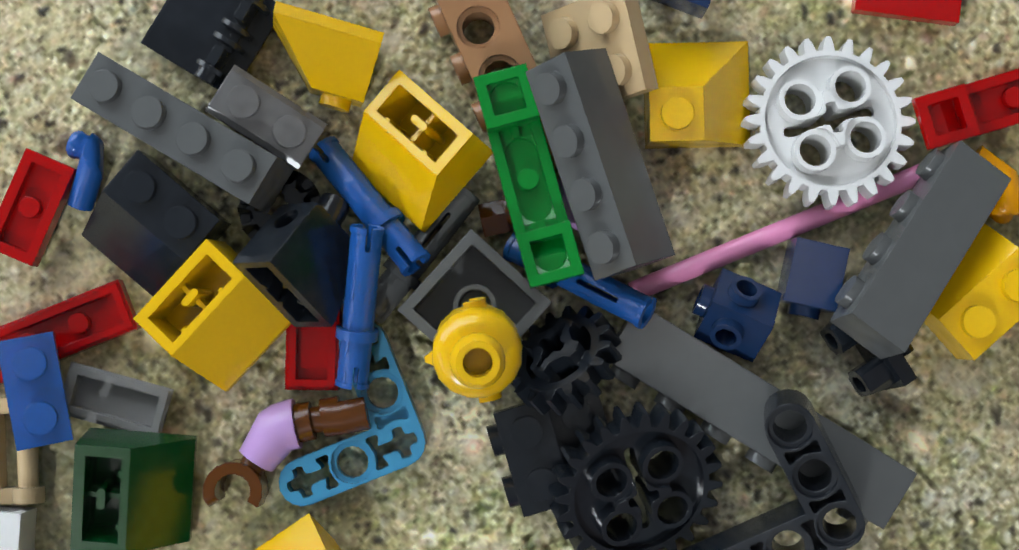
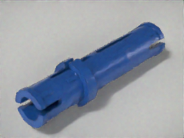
M329 136L318 142L317 145L323 150V153L320 154L316 148H312L309 153V159L317 165L341 197L349 204L366 229L368 224L385 228L382 248L400 269V273L406 277L420 270L421 266L416 261L420 260L422 264H426L431 254L422 247L403 223L405 221L403 213L398 208L389 206L342 148L335 136Z
M358 223L350 224L349 231L351 233L342 323L336 326L335 335L340 340L335 385L352 390V379L353 383H357V390H365L370 386L369 372L372 343L378 342L379 330L374 326L382 240L385 234V228L382 226L368 224L366 229L363 228V224Z
M513 232L505 244L503 258L524 268L515 233ZM582 263L584 275L546 285L552 289L559 286L589 301L591 304L634 324L638 329H643L647 325L657 304L655 297L648 296L612 277L595 281L590 266Z

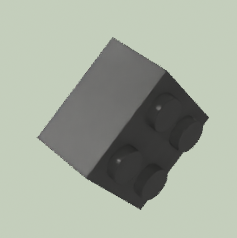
M470 229L399 307L398 311L433 342L440 322L451 311L462 307L464 302H469V298L486 297L487 304L504 311L515 323L521 337L552 302L537 288L530 289L528 280L478 234Z

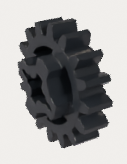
M586 305L578 313L571 306H565L559 318H555L551 312L547 313L545 317L546 324L541 328L532 324L528 328L531 336L527 341L521 340L523 346L522 364L511 384L519 398L529 408L533 406L541 415H545L552 408L558 416H561L566 411L567 404L572 402L580 410L584 407V396L591 393L599 397L602 394L598 386L600 381L613 380L616 376L609 365L622 360V355L616 349L621 343V339L600 311L594 314L589 306Z

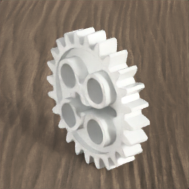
M826 36L820 43L818 51H816L813 43L807 38L799 45L798 55L789 46L785 47L779 54L781 64L770 58L762 68L767 77L757 75L751 82L750 86L759 95H748L742 105L748 110L755 112V114L745 117L741 121V127L755 131V135L750 137L743 146L744 149L760 150L761 155L754 161L752 167L755 169L768 165L772 171L765 182L768 186L780 179L786 182L783 198L787 199L797 190L803 191L802 202L804 207L814 203L818 195H821L825 210H830L836 205L838 196H840L846 207H851L858 202V192L865 199H870L878 193L876 183L887 186L895 180L889 169L899 170L906 165V159L897 151H905L914 145V140L901 134L902 131L916 124L915 118L901 115V110L912 103V97L896 96L894 91L901 86L904 80L900 77L888 81L884 77L890 66L888 60L876 67L870 64L873 53L872 48H867L858 57L853 55V40L848 39L838 51H835L831 36ZM836 82H844L853 89L855 93L854 102L845 101L838 96L835 88ZM786 94L796 95L803 100L806 108L804 115L792 113L787 108L784 98ZM863 109H869L872 114L871 117L846 119L834 130L830 125H823L810 129L801 135L786 137L784 135L785 129L810 127L822 116L825 121H833ZM851 131L860 132L867 137L870 143L869 153L861 152L853 146L850 136ZM801 144L812 145L818 150L821 160L819 166L810 165L802 159L800 155Z

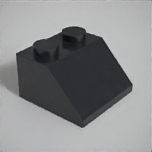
M137 150L103 189L82 236L150 295L154 296L206 239L218 240L231 223L154 157Z

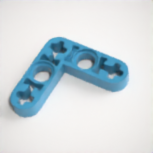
M375 322L374 326L379 330L378 343L372 346L371 352L376 363L386 357L390 368L372 371L369 373V381L371 384L373 380L380 377L389 378L394 381L398 388L397 400L390 407H377L369 399V388L357 390V383H353L352 379V384L358 398L364 397L371 429L298 457L288 463L280 473L279 487L284 498L293 505H312L407 467L419 460L425 451L427 438L424 427L388 336L383 328ZM401 427L405 434L414 432L417 441L410 446L412 454L404 456L400 449L388 452L383 455V458L389 465L379 468L377 451L368 441V438L377 435L378 446L395 438L393 429ZM346 447H359L368 456V467L360 476H349L339 466V455ZM327 455L330 473L339 485L330 487L328 476L318 480L311 486L313 493L311 495H306L302 488L294 490L291 486V481L297 477L296 468L302 466L306 474L318 471L325 467L319 460V457Z

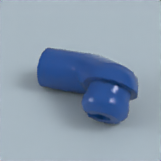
M75 131L68 139L66 152L70 158L79 159L67 203L69 206L81 211H92L95 207L104 175V143L95 133L87 135L83 131Z

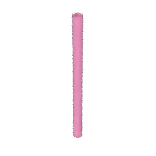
M919 164L893 174L895 180L887 186L876 183L878 193L868 200L858 192V202L851 207H846L839 196L836 205L830 210H825L821 203L627 284L648 296H652L914 188L920 178L916 174Z

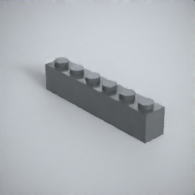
M653 313L650 321L643 329H638L634 324L625 320L617 333L621 343L616 349L622 355V360L614 363L610 368L615 373L616 379L634 390L640 381L658 392L653 401L655 403H662L665 409L670 412L678 408L684 413L685 409L703 419L700 425L702 430L720 443L727 445L732 437L749 448L744 457L772 474L777 465L781 467L767 439L764 428L765 404L769 397L780 391V389L656 313ZM787 410L777 415L774 422L782 429L791 430L800 426L804 421V417L797 411ZM817 413L859 497L865 526L869 521L884 529L917 473ZM812 459L803 463L799 471L807 477H817L826 472L828 465L821 460ZM838 508L835 512L847 521L852 516L850 511L843 508Z

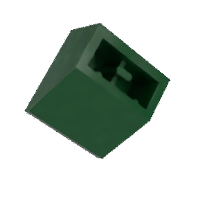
M89 428L77 441L74 450L70 550H151L190 541L192 538L197 436Z

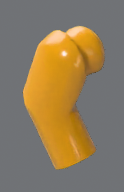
M982 145L975 152L1011 178V181L989 215L995 222L1007 224L1013 219L1014 215L1019 216V175L1015 169Z

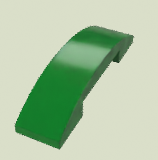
M525 63L473 77L522 262L530 289L584 275V270L571 223L567 218L540 115L525 73L528 71Z

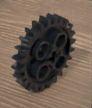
M635 402L631 416L625 417L621 409L615 406L612 413L613 421L606 424L602 418L595 415L593 416L594 432L589 434L581 429L574 431L581 444L577 448L562 446L560 450L568 464L552 466L551 470L558 482L548 486V491L554 500L549 505L550 510L557 521L556 524L564 539L570 540L574 550H659L663 547L667 550H677L675 540L680 536L691 542L695 539L690 530L693 523L699 525H707L709 523L702 509L718 506L719 502L713 496L711 490L723 486V482L715 473V471L722 467V463L713 453L716 447L694 419L689 421L680 409L676 408L669 414L662 403L657 402L650 414H648L640 402ZM629 448L630 462L638 473L635 477V482L625 460L624 451ZM662 451L658 456L652 458L655 454ZM610 469L606 474L599 476L605 470ZM637 490L646 510L647 520L645 523H642V512L634 499L637 496Z

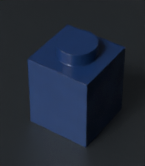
M800 237L788 240L777 291L782 293L780 302L789 304L787 314L819 320L820 312L836 311L838 303L835 302V298L843 284L850 252L849 248Z

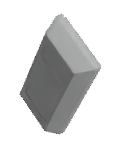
M73 361L70 364L64 385L70 417L118 430L162 433L174 392V389Z

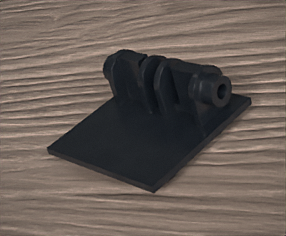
M167 0L142 39L141 44L218 90L234 64L246 72L273 30V10L276 2L273 0Z

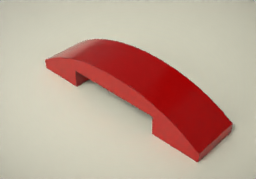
M1019 68L912 99L911 101L927 151L1019 124Z

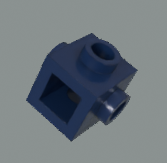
M722 268L713 287L704 283L696 298L692 313L698 315L699 320L693 337L753 363L774 328L782 293L757 283L749 277L741 276Z

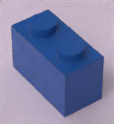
M54 332L0 341V367L16 450L21 451L74 440Z

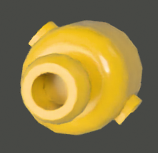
M486 297L469 298V302H464L462 307L451 311L440 322L433 339L432 351L424 356V360L426 363L434 366L438 379L450 391L467 398H479V403H485L502 398V391L515 379L522 364L523 346L515 323L505 312L487 304Z

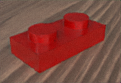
M25 149L0 206V253L30 266H39L69 198L77 169L31 149Z

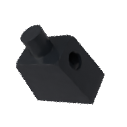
M323 193L317 203L284 204L279 207L233 261V264L294 327H332L345 297L350 236L342 229L341 225L350 211V206L343 198L333 193Z

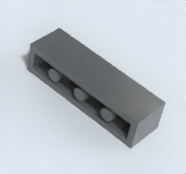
M606 48L563 52L526 71L525 73L594 280L630 272L674 256L675 252Z
M100 52L95 56L71 96V99L266 214H268L294 170L292 166Z
M961 140L941 151L935 148L925 156L916 169V174L920 177L912 191L908 190L903 193L890 210L889 216L893 218L892 223L885 233L881 232L865 249L862 258L867 262L858 276L854 275L848 279L836 295L835 302L839 306L831 317L830 322L880 359L906 352L1011 181L1010 177Z

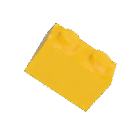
M985 223L924 321L927 327L956 359L976 360L1019 321V247Z

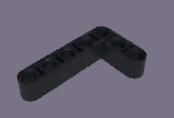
M792 389L780 390L769 397L764 407V428L767 439L797 499L682 550H846L861 540L865 531V520L859 497L812 403L806 395ZM787 410L797 411L804 417L802 424L791 430L782 429L776 425L774 420L777 415ZM812 459L821 460L828 465L826 472L817 477H807L799 469L803 463ZM835 508H843L852 513L848 521L838 525L831 524L824 519L826 513ZM786 530L795 531L802 537L799 542L791 546L780 545L774 540L778 533Z

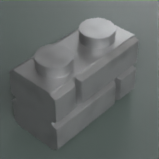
M235 64L205 109L210 115L297 170L327 125L311 113L303 111L300 106Z

